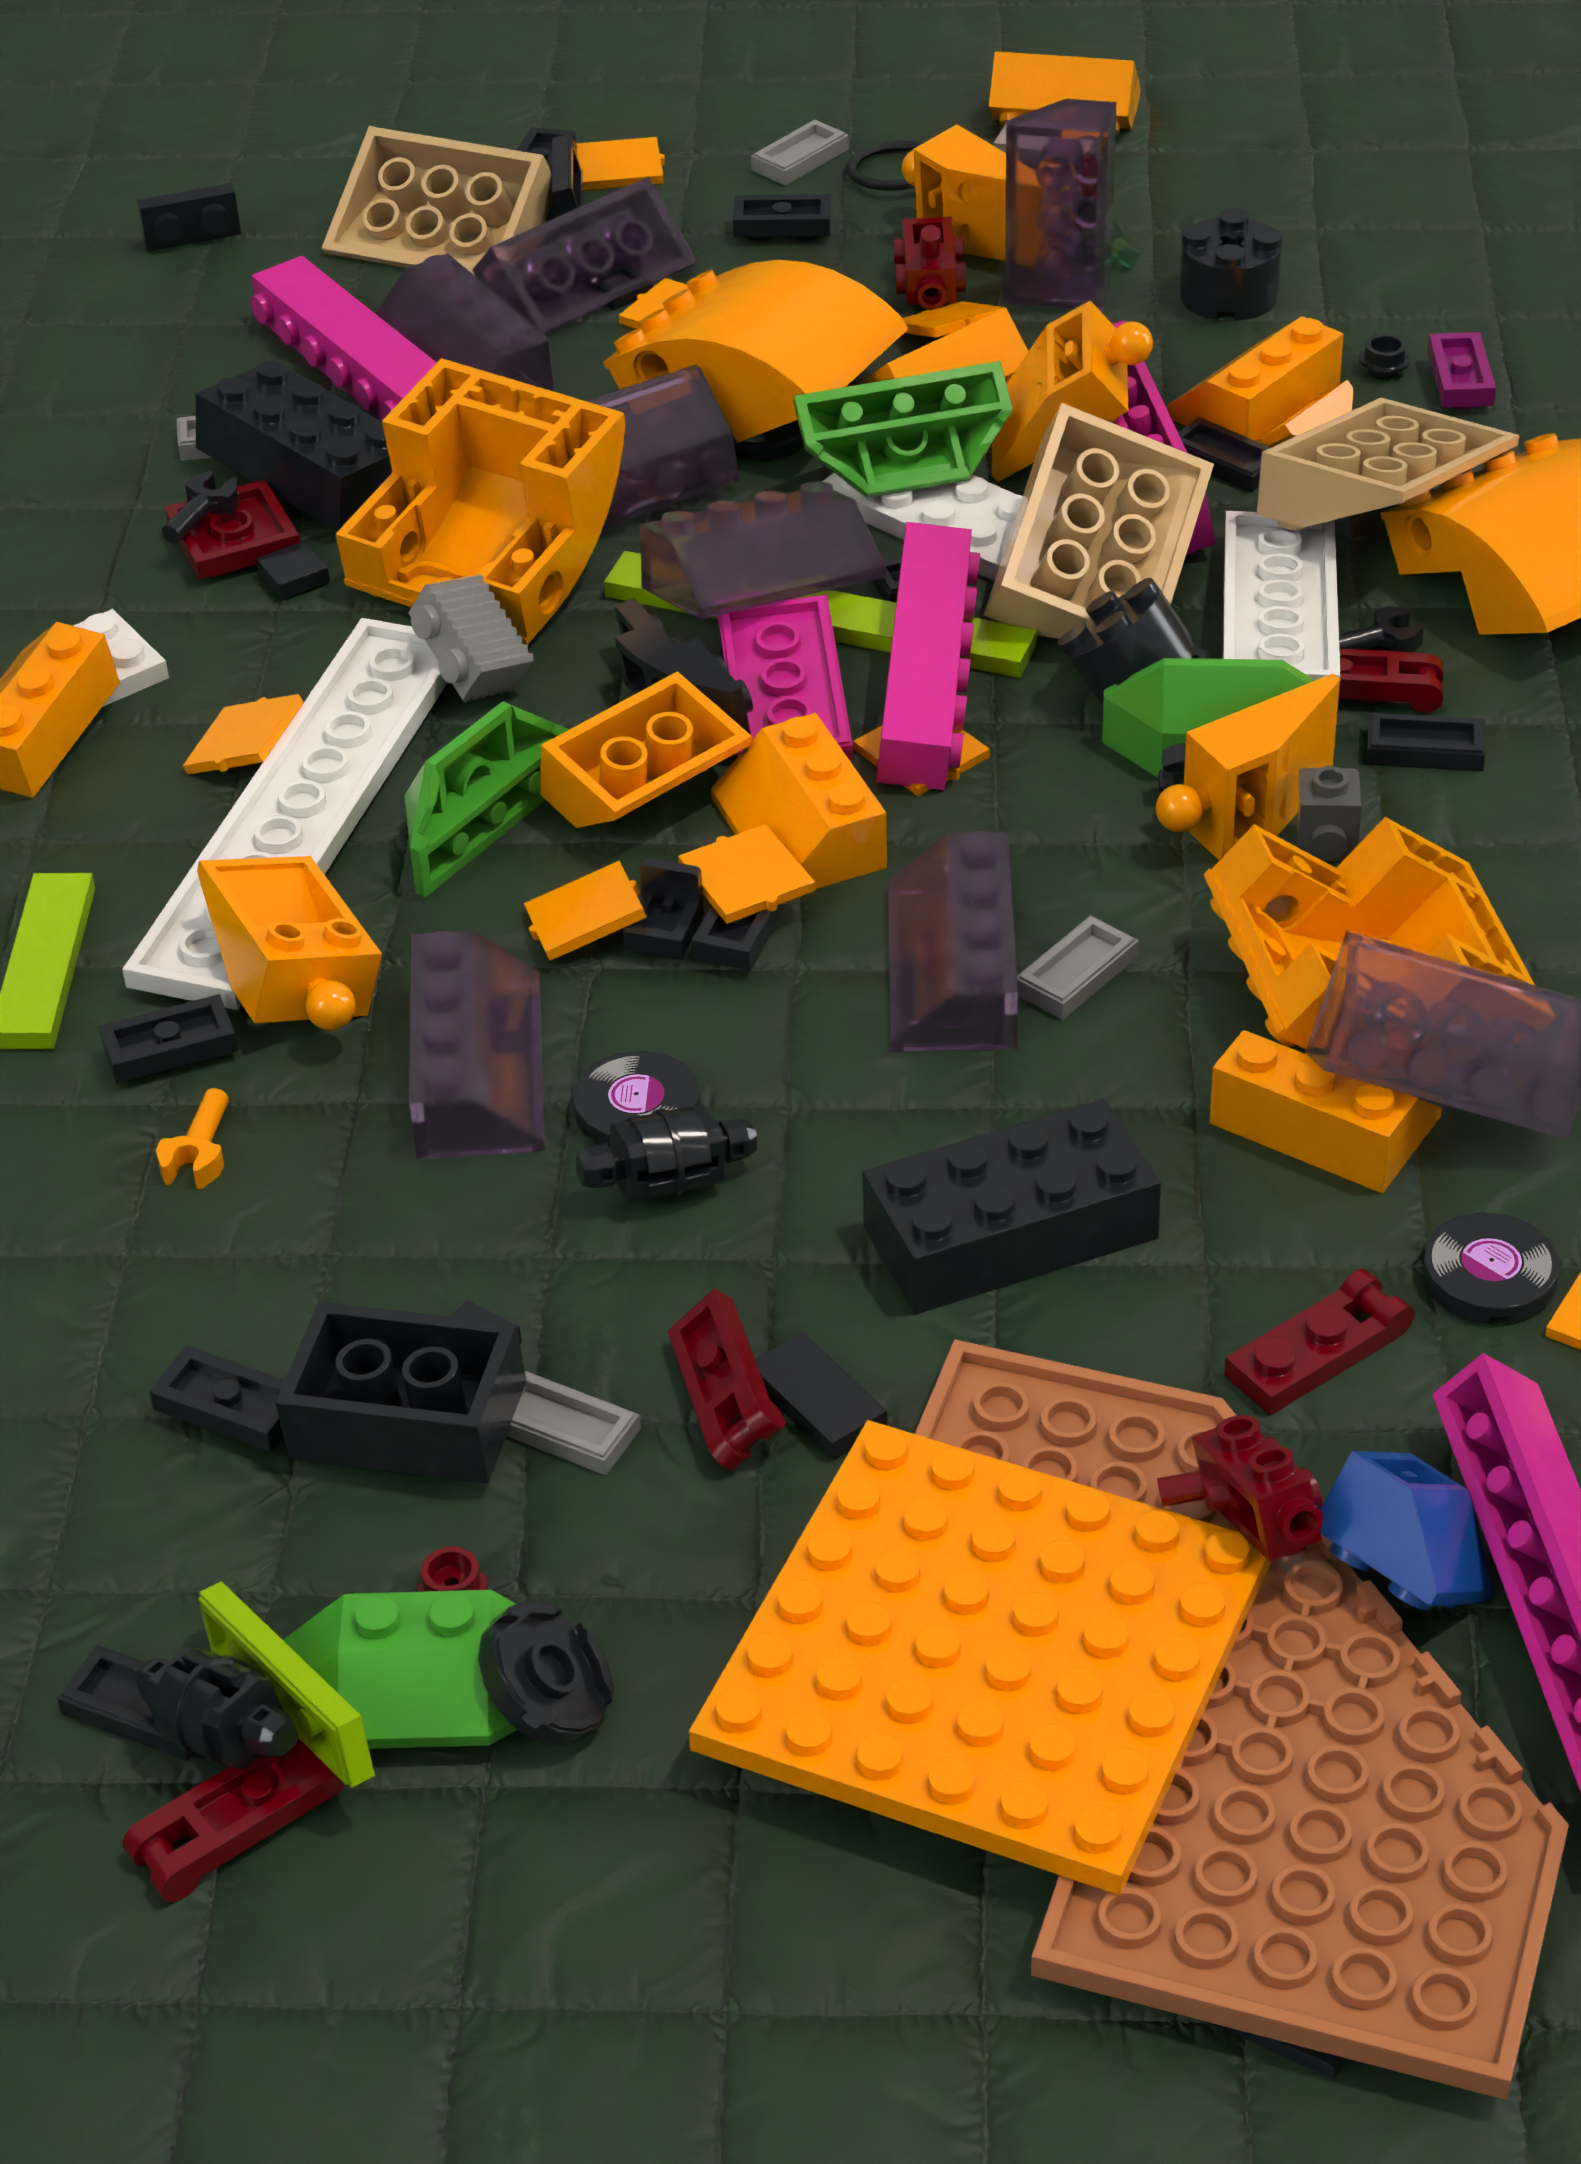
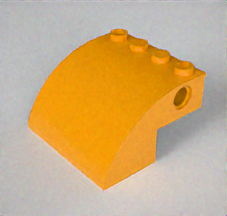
M771 260L754 262L734 268L718 276L711 269L689 280L686 283L688 289L672 295L662 303L664 308L640 320L638 324L641 328L618 338L614 342L617 351L603 361L606 369H609L633 416L709 387L737 442H741L798 420L793 403L794 396L846 387L902 336L908 328L903 318L883 299L862 284L835 270L799 261Z
M441 358L382 420L392 473L335 534L345 574V586L369 593L375 597H381L412 607L426 584L480 574L483 575L484 583L489 584V592H494L495 600L500 601V609L505 610L506 618H511V626L516 627L517 635L522 636V644L528 645L568 597L584 571L598 542L618 479L626 422L624 413Z
M1556 433L1535 437L1524 442L1526 451L1515 456L1514 451H1506L1484 462V469L1473 473L1472 469H1469L1441 483L1442 487L1432 491L1429 489L1399 505L1380 512L1387 529L1399 575L1461 571L1479 635L1548 633L1581 618V438L1558 441Z
M1384 817L1336 868L1253 824L1212 869L1209 868L1203 874L1213 895L1210 905L1214 912L1225 921L1231 937L1228 939V945L1236 956L1244 962L1250 975L1246 979V984L1250 991L1262 1001L1269 1016L1265 1020L1266 1028L1277 1041L1287 1047H1293L1296 1044L1340 1065L1372 1072L1413 1073L1444 1069L1445 1027L1510 1026L1513 1032V1046L1540 1033L1554 1021L1469 862L1387 817Z

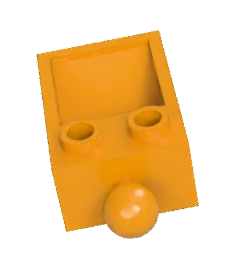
M957 124L914 148L905 156L902 162V174L904 179L915 187L917 218L952 217L953 236L963 237V253L1049 270L1059 266L1058 184Z
M1091 300L1047 324L1007 382L1013 411L992 443V477L999 482L1034 463L1043 434L1061 403L1111 423L1128 412L1127 365L1142 363L1150 355L1153 348V338L1149 329L1143 324L1133 321L1125 322L1115 328Z
M1330 674L1186 732L1184 785H1172L1163 790L1159 795L1155 807L1159 822L1170 831H1188L1219 861L1253 824L1278 836L1299 810V770L1301 768L1333 766L1340 679L1336 675Z
M311 856L199 861L197 873L231 989L254 1023L310 1020L320 1029L334 1031L345 1027L353 1017L368 1016L382 953Z

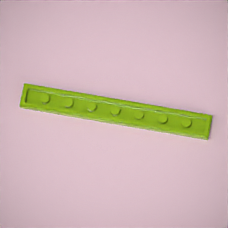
M629 551L622 553L604 581L605 597L623 601L635 598L639 604L718 619L717 608L827 595L835 642L891 653L896 602ZM974 618L973 621L963 620V622L974 623L970 657L960 656V658L970 659L971 669L1020 678L1037 646V629Z

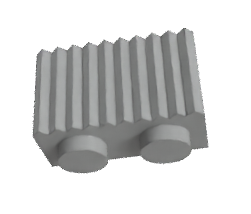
M477 574L426 584L408 612L411 617L414 633L420 639H425L438 660L441 676L446 682L453 684L465 703L470 699L475 701L479 697L484 699L488 695L493 697L497 693L501 695L506 691L512 692L517 688L534 661L533 653H528V645L522 644V636L517 635L516 627L511 626V618H506L505 610L500 609V601L495 600L494 592H489V584L484 583L483 575Z

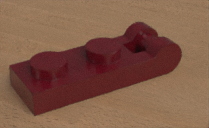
M1339 648L1340 686L1338 699H1354L1366 704L1380 701L1410 703L1413 709L1422 713L1433 712L1442 705L1444 666L1441 659L1436 655Z
M1366 1269L1356 1270L1346 1278L1340 1289L1226 1356L1224 1376L1271 1416L1398 1339L1411 1326L1415 1311L1398 1296H1386L1382 1292V1283ZM1363 1312L1370 1316V1318L1362 1323L1355 1318Z
M714 1288L667 1332L707 1447L720 1465L730 1471H735L750 1458L751 1452L749 1448L759 1439L770 1440L785 1426V1419L779 1409L769 1399L733 1299ZM741 1413L742 1418L733 1424V1420Z
M298 1738L296 1745L284 1756L274 1758L260 1755L246 1769L229 1766L139 1820L126 1832L122 1840V1847L137 1866L148 1867L151 1870L150 1883L166 1902H177L194 1891L201 1877L345 1789L344 1783ZM188 1834L192 1840L177 1850L172 1848L173 1843Z

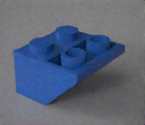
M1352 1451L1320 1509L1323 1514L1321 1534L1332 1541L1329 1551L1341 1561L1357 1569L1367 1571L1369 1567H1372L1391 1580L1388 1590L1394 1596L1418 1609L1427 1610L1429 1606L1440 1605L1455 1609L1457 1605L1487 1603L1494 1589L1469 1490L1411 1453Z

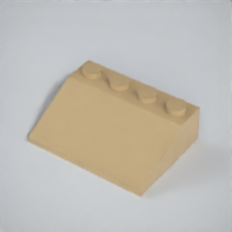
M369 126L321 249L324 254L499 285L545 224L554 200L552 194V173L544 156L540 154Z
M1378 398L1263 451L1257 515L1278 520L1277 524L1285 529L1303 530L1312 525L1400 504L1518 446L1519 435L1385 398Z
M1061 403L1043 434L983 615L1002 623L1037 629V636L1060 639L1068 631L1083 624L1090 618L1086 608L1095 599L1109 591H1114L1117 597L1126 594L1135 584L1146 578H1152L1171 604L1214 464Z

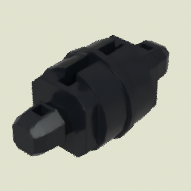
M690 1106L666 1111L664 1108L657 1109L652 1114L612 1123L610 1126V1148L605 1143L582 1151L576 1156V1172L582 1185L589 1188L611 1187L617 1183L628 1202L640 1199L644 1201L668 1196L670 1199L682 1196L684 1192L708 1188L710 1185L722 1183L724 1181V1160L728 1164L748 1158L757 1151V1133L753 1125L746 1120H725L717 1123L706 1106L695 1108Z
M185 1646L170 1660L160 1658L148 1660L135 1673V1683L142 1699L146 1701L150 1709L155 1727L165 1739L179 1745L187 1754L200 1759H209L224 1766L246 1769L260 1755L274 1758L282 1757L297 1743V1731L289 1714L283 1711L271 1680L265 1675L250 1669L241 1660L229 1655L220 1656L206 1649Z

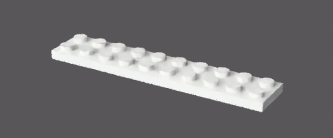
M366 618L360 619L302 707L123 967L126 988L190 1001L220 994L225 1008L239 1009L241 1003L231 989L198 877V863L201 860L311 856L325 875L448 683L441 676L438 660L425 639H420L414 633L412 626Z

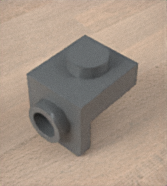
M1334 766L1301 768L1298 778L1299 810L1296 847L1322 861L1342 862L1358 846L1362 807L1359 771L1354 768Z

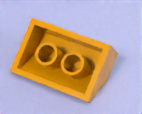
M995 51L988 107L993 120H998L1002 126H1005L1007 121L1045 124V126L1073 130V126L1092 127L1091 130L1098 134L1115 135L1119 133L1120 129H1132L1140 99L1141 87L1135 61Z
M1005 307L885 364L858 385L1001 361L1007 384L1029 351Z
M1301 316L1261 340L1166 406L1167 411L1173 421L1184 426L1189 425L1200 417L1257 441L1309 402L1340 384L1344 333L1329 328L1316 319Z
M56 622L25 647L0 678L1 790L34 798L118 687L120 681L105 634Z
M677 671L541 745L540 795L576 828L615 821L752 744V736Z
M816 713L803 717H793L785 722L762 728L752 739V744L741 752L711 788V799L735 835L766 824L813 878L816 889L887 868L886 812Z
M1245 1030L1240 1033L1212 1068L1209 1124L1382 1194L1441 1117L1442 1107Z

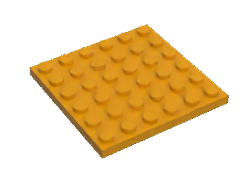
M867 1420L689 1730L690 1751L1121 1896L1271 1562L1240 1532Z

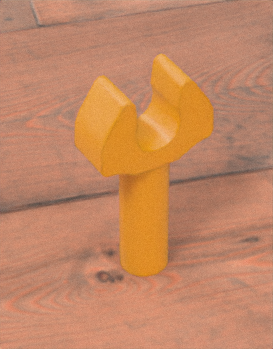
M211 1088L205 1092L186 1136L163 1138L159 1141L156 1154L160 1174L165 1185H171L177 1176L178 1169L188 1163H194L193 1173L197 1189L204 1188L220 1176L224 1168L222 1149L220 1145L214 1144L211 1141L229 1103V1097L224 1091Z

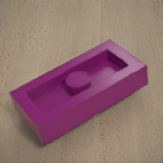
M1480 332L1429 334L1427 352L1442 408L1454 407L1456 409L1468 410L1476 406H1494L1496 386Z

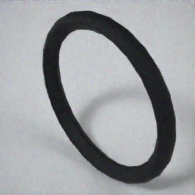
M894 140L867 146L851 156L847 163V174L852 181L869 189L897 191L915 188L905 179L879 180L860 175L856 170V166L860 161L870 156L892 151H912L924 142Z

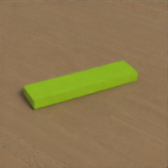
M33 873L0 992V1049L55 1048L95 893L92 873Z
M222 1581L200 1591L198 1601L211 1651L220 1656L229 1655L241 1660L250 1669L265 1675L271 1680L284 1712L289 1714L297 1731L298 1738L345 1785L348 1784L353 1788L374 1777L375 1773L361 1715Z

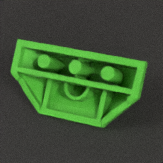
M1001 361L796 395L793 398L805 450L866 498L970 480L1013 411Z
M1163 658L1133 674L1120 685L1114 684L1104 690L1102 743L1159 778L1158 772L1163 770V750L1186 743V732L1314 680L1283 660Z
M502 701L425 761L404 795L417 895L426 898L546 801L540 795L541 745L569 729Z
M493 1590L343 1594L283 1639L290 1648L361 1715L369 1749L489 1746L517 1731L498 1711L487 1692L478 1661L481 1635L494 1618L508 1607L516 1605V1603Z

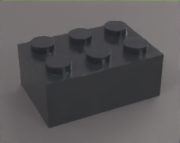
M318 1302L275 1402L289 1459L489 1484L527 1381L517 1325Z

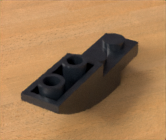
M635 598L614 605L621 634L614 638L625 685L634 694L678 671L751 735L747 713L753 711V703L749 690L741 679L734 680L719 654L713 656L698 638L683 644L677 638L670 639L665 633L659 617L656 614L649 615Z

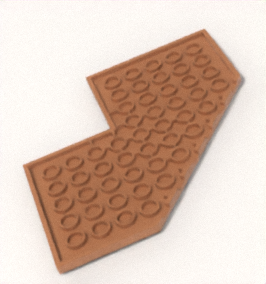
M954 1339L916 1429V1435L1239 1532L1218 1510L1210 1511L1205 1500L1162 1507L1157 1478L1199 1471L1192 1437L1216 1428L1220 1422L1229 1417L1237 1416L1223 1398ZM1321 1534L1322 1540L1309 1545L1303 1552L1294 1556L1281 1557L1271 1562L1121 1896L1059 1875L1031 1956V1976L1508 2101L1569 1825L1551 1802L1543 1805L1522 1779L1523 1768L1488 1725L1481 1728L1461 1704V1691L1428 1651L1421 1654L1402 1631L1403 1620L1371 1580L1362 1582L1347 1563L1341 1561L1329 1551L1332 1541Z

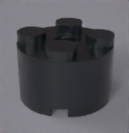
M1240 208L1224 209L1217 218L1207 219L1184 227L1182 230L1180 297L1183 305L1199 316L1218 320V312H1235V321L1256 318L1270 311L1276 304L1279 291L1282 232L1263 222L1249 219L1248 212Z
M1146 578L1138 582L1126 594L1117 597L1114 591H1109L1095 599L1086 608L1090 618L1083 624L1068 631L1058 641V646L1102 706L1104 690L1114 684L1120 685L1133 674L1163 658H1192L1196 651V644L1189 630L1152 578Z

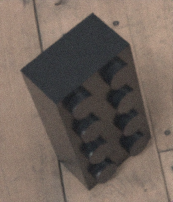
M272 360L260 363L256 368L232 378L222 379L216 385L195 393L196 448L252 482L266 480L276 496L337 532L392 473L383 425L380 420L360 410L358 406L348 403L325 390L321 385L311 382L288 369L280 362Z
M1105 1098L862 1171L864 1229L915 1315L1159 1239L1161 1181Z

